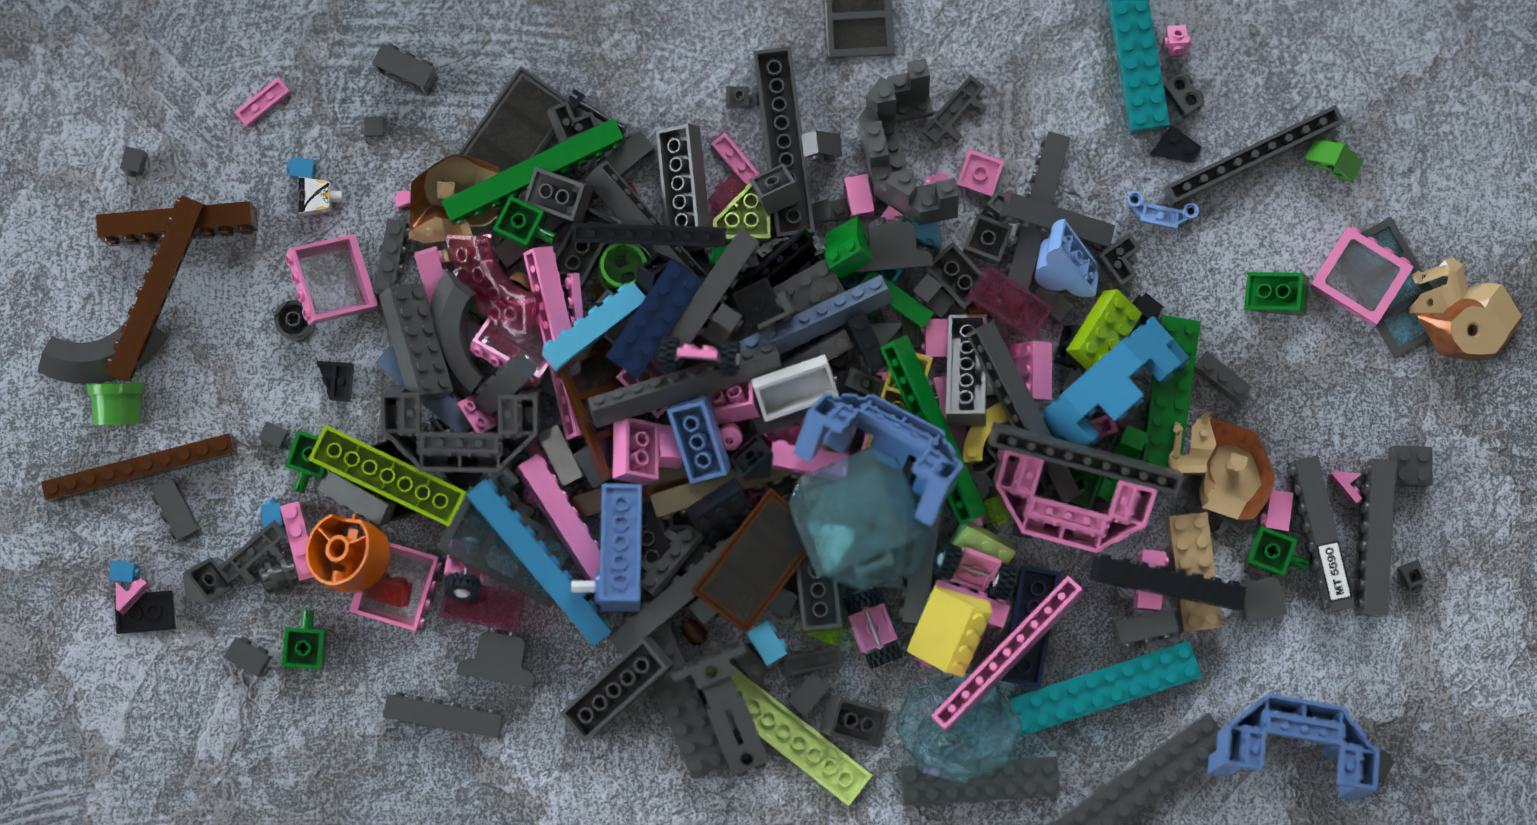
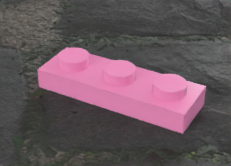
M566 273L567 278H565V287L568 289L569 295L566 302L568 309H570L569 320L571 328L578 318H583L579 273Z

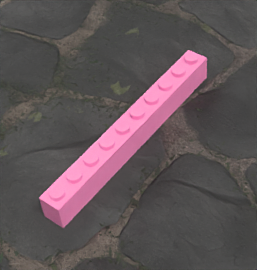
M552 246L532 248L523 253L544 345L551 339L555 341L559 338L558 334L565 328L571 329L569 312L566 307L560 273L558 272L556 256ZM576 362L567 365L578 393L586 391L580 363ZM549 364L566 440L582 438L584 434L559 371L555 372ZM588 398L581 400L595 433V425L592 420Z
M1067 576L931 715L933 720L949 733L1084 595L1083 589Z

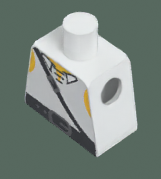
M299 177L298 213L301 216L331 212L332 202H343V191H332V184L330 182Z

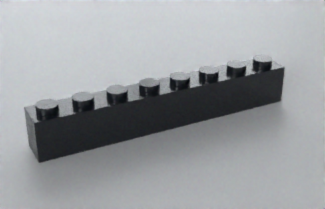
M1101 553L1100 556L1093 557L1089 579L1091 581L1235 611L1243 610L1247 587L1240 586V582L1229 580L1228 583L1222 582V578L1218 577L1206 579L1203 574L1199 573L1187 575L1185 574L1186 571L1174 569V572L1168 571L1166 566L1156 565L1155 568L1149 567L1147 562L1137 561V564L1130 563L1131 559L1119 557V560L1112 559V555Z

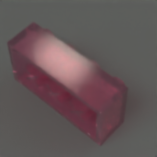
M990 265L984 267L965 297L966 300L1027 340L1035 338L1053 309V306Z
M481 585L478 600H474V602L469 601V603L462 601L460 603L459 600L453 601L452 598H447L444 592L439 616L517 633L525 595Z

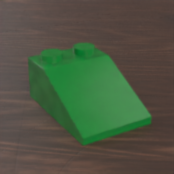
M858 215L826 233V261L829 269L841 279L873 260L861 219Z
M1247 272L1244 310L1282 315H1306L1309 277L1304 273Z

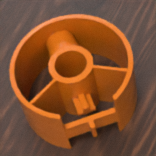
M334 514L326 516L314 527L306 545V562L311 574L328 588L346 593L362 592L376 584L383 576L390 557L389 541L382 528L362 520L361 517L353 514L352 519L339 517ZM353 524L361 525L365 532V536L358 539V529L349 528L347 537L340 535L345 529L353 526ZM330 560L334 562L332 573L330 569Z

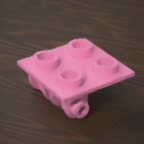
M474 394L456 403L475 432H485L487 430L490 432L498 425L497 411L489 416L473 401L478 394Z

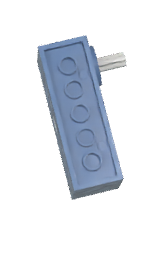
M602 484L600 570H596L595 581H572V592L595 593V604H600V611L640 612L642 484Z

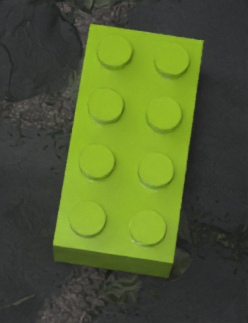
M1118 289L1103 291L1066 351L1088 371L1117 344L1129 336L1142 313Z

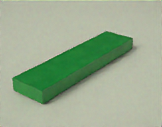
M869 271L860 284L880 274L876 271ZM882 276L893 300L888 305L923 329L934 312Z

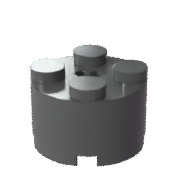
M298 300L283 302L278 306L274 315L276 329L285 338L292 341H302L308 338L316 324L308 325L307 320L303 317L302 303ZM296 318L298 322L293 323L292 319Z

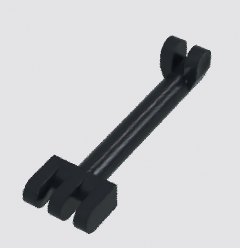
M573 89L572 93L578 97L577 99L571 95L568 97V100L574 103L573 105L569 103L572 111L576 112L578 108H581L587 113L593 112L594 117L602 122L612 119L583 101L585 95ZM616 121L621 133L623 134V131L627 128V126L621 122Z

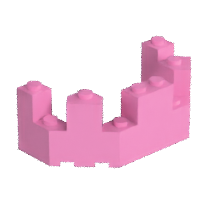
M1001 448L998 449L997 457L999 461L993 477L995 487L1023 534L1099 553L1105 547L1113 543L1115 544L1128 537L1129 534L1147 526L1157 489L1118 480L1111 505L1102 503L1099 512L1035 496L1034 493L1044 460Z

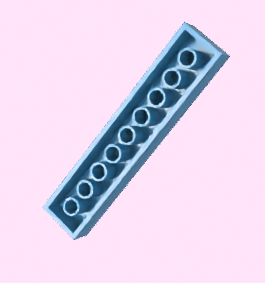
M486 479L481 481L467 493V497L594 647L611 633L610 621L604 614L600 616L597 613L599 611L598 607L591 599L587 601L584 592H572L573 577L566 569L564 571L561 570L560 561L554 554L550 556L547 553L549 550L542 540L537 541L535 539L536 533L529 525L525 527L522 523L523 517L519 512L510 509L511 503L504 495L499 496L497 493L498 487L492 480L487 481Z

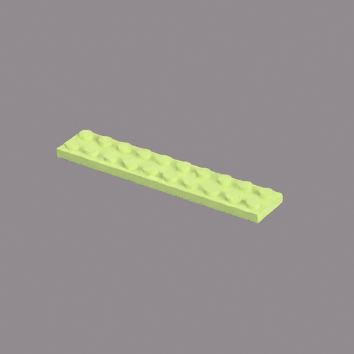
M731 665L734 675L731 676L736 691L741 690L759 736L849 806L872 777V774ZM709 667L707 673H713L716 668Z

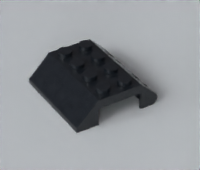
M803 227L744 277L747 285L749 286L768 277L773 288L815 265L816 262L811 263V260L817 250L812 243L814 240L807 229Z

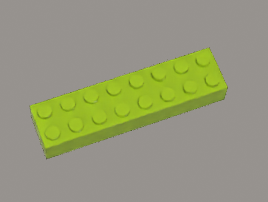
M327 425L324 426L308 458L310 462L447 527L467 493Z

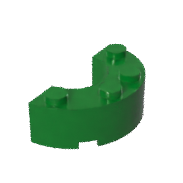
M1126 425L1122 430L1124 432L1122 437H1118L1111 453L1139 460L1140 452L1148 446L1150 441L1149 433ZM1104 476L1097 496L1112 502L1119 479Z

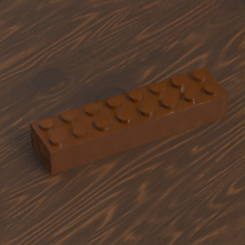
M250 201L207 205L193 239H196V236L214 238L217 234L234 236V233L240 232L242 235L253 234V231H258L257 208ZM165 208L97 214V237L108 244V246H119L120 243L125 242L128 245L139 244V241L157 243L161 235L166 233L168 228L166 226L167 220L170 215L173 216L176 209Z

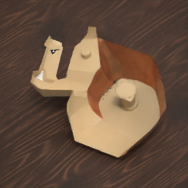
M452 154L438 161L411 182L409 239H414L424 244L452 239L456 245L453 248L442 250L444 262L463 260L464 263L475 261L478 247L471 227L490 224L497 218L498 207L495 209L489 208L481 216H473L468 218L466 223L453 226L441 201L498 174L499 167L475 157Z
M1453 257L1443 259L1439 266L1423 272L1418 270L1411 275L1414 282L1419 284L1442 276L1448 277L1447 284L1420 294L1413 305L1408 307L1409 313L1416 314L1440 355L1467 360L1490 359L1507 344L1522 322V315L1503 284L1478 283L1467 288L1463 264Z
M1205 412L1192 426L1189 454L1182 456L1180 449L1183 428L1180 423L1175 422L1173 431L1176 434L1173 451L1168 458L1169 468L1179 470L1182 475L1204 474L1199 488L1202 508L1237 520L1254 519L1270 497L1275 482L1270 460L1255 432L1209 417L1211 412Z

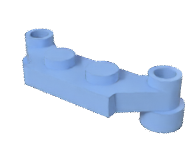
M1136 191L1131 192L1127 197V205L1140 218L1139 222L1177 229L1178 225L1189 219H1194L1199 213V208L1195 203H1188L1182 210L1145 203L1143 202L1142 195ZM1131 199H1135L1136 203H1132ZM1187 210H1190L1192 212V215H1189L1187 213Z

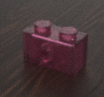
M734 172L725 182L721 181L714 188L716 191L708 198V204L720 214L745 189L747 184Z

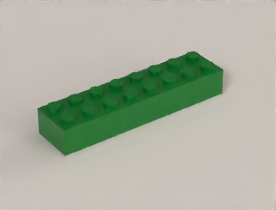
M1163 315L1159 319V323L1189 356L1187 359L1189 363L1182 370L1178 368L1173 370L1172 373L1174 375L1167 382L1163 380L1159 382L1152 375L1144 432L1149 433L1150 441L1148 446L1142 449L1140 460L1169 468L1168 458L1173 451L1176 434L1173 431L1175 422L1180 423L1183 428L1180 454L1183 456L1201 321Z

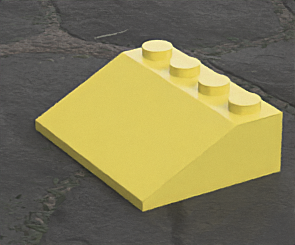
M934 586L908 645L907 652L946 673L964 677L992 615L990 602Z

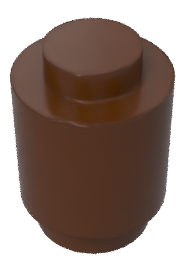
M689 618L680 627L682 634L693 646L696 644L701 646L708 639L706 637L708 634L706 630L692 618Z

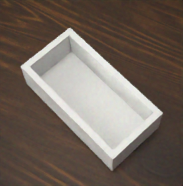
M825 354L751 379L765 422L811 407L824 393H832L833 396L839 397Z

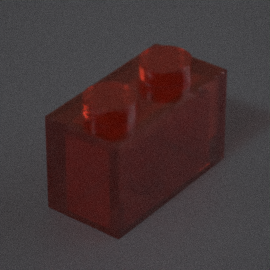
M384 572L380 580L367 590L366 598L400 608L409 606L414 583L408 582L405 577H390V573Z

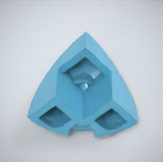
M909 217L915 227L916 241L922 242V246L940 251L942 240L938 223L919 225Z

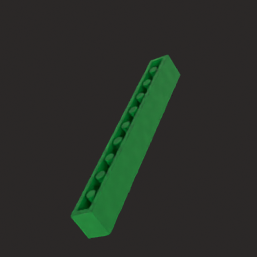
M612 118L441 202L453 226L456 224L462 225L468 221V218L481 216L485 213V210L501 206L502 202L508 200L509 196L517 198L520 193L527 192L535 167L559 175H566L572 168L576 166L582 167L593 158L599 159L605 155V152L611 149L613 151L618 150L625 143L624 137L615 119Z
M905 335L883 345L880 349L909 413L942 429L946 434L945 440L951 443L956 452L955 457L957 460H961L964 465L954 490L948 496L960 525L979 518L987 512L908 336Z

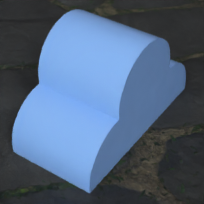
M1065 219L1055 222L1051 227L1050 237L1043 240L1040 245L1035 280L1040 286L1049 290L1059 291L1067 289L1070 293L1079 297L1096 296L1100 272L1099 264Z

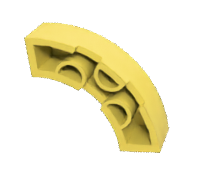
M1001 403L993 405L986 410V425H973L970 427L963 442L961 454L965 464L981 463L983 461V447L991 432L993 422L1001 424L1010 422Z

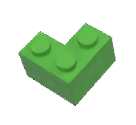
M1325 138L1323 140L1314 139L1305 157L1313 167L1329 170L1338 179L1354 182L1363 163L1357 157L1358 154L1351 151L1347 144L1340 141L1334 143Z

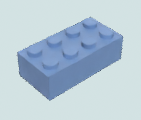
M709 395L673 404L667 412L690 484L727 475L732 468Z

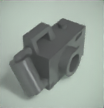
M784 236L783 239L776 237L771 241H766L756 254L758 262L764 261L788 241L790 237Z

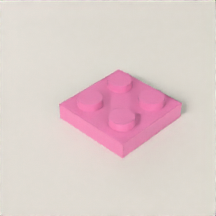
M969 149L956 185L992 198L1005 161Z

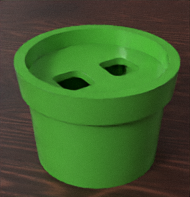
M636 244L610 245L601 255L597 266V277L601 287L605 291L610 288L617 294V290L624 285L622 275L633 272L636 278L638 267L650 259L648 253ZM625 255L628 264L618 268L614 259ZM633 280V281H631V282H629V283H625V284L629 285V284L632 283V282H634V284H635V280Z
M146 382L86 384L87 393L91 397L93 424L141 423L142 394L145 393Z

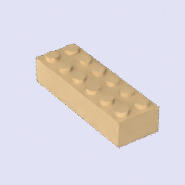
M1208 513L1167 517L1166 525L1172 571L1174 572V569L1184 570L1187 575L1199 573L1203 574L1206 579L1216 577ZM1176 598L1181 633L1223 628L1220 607Z

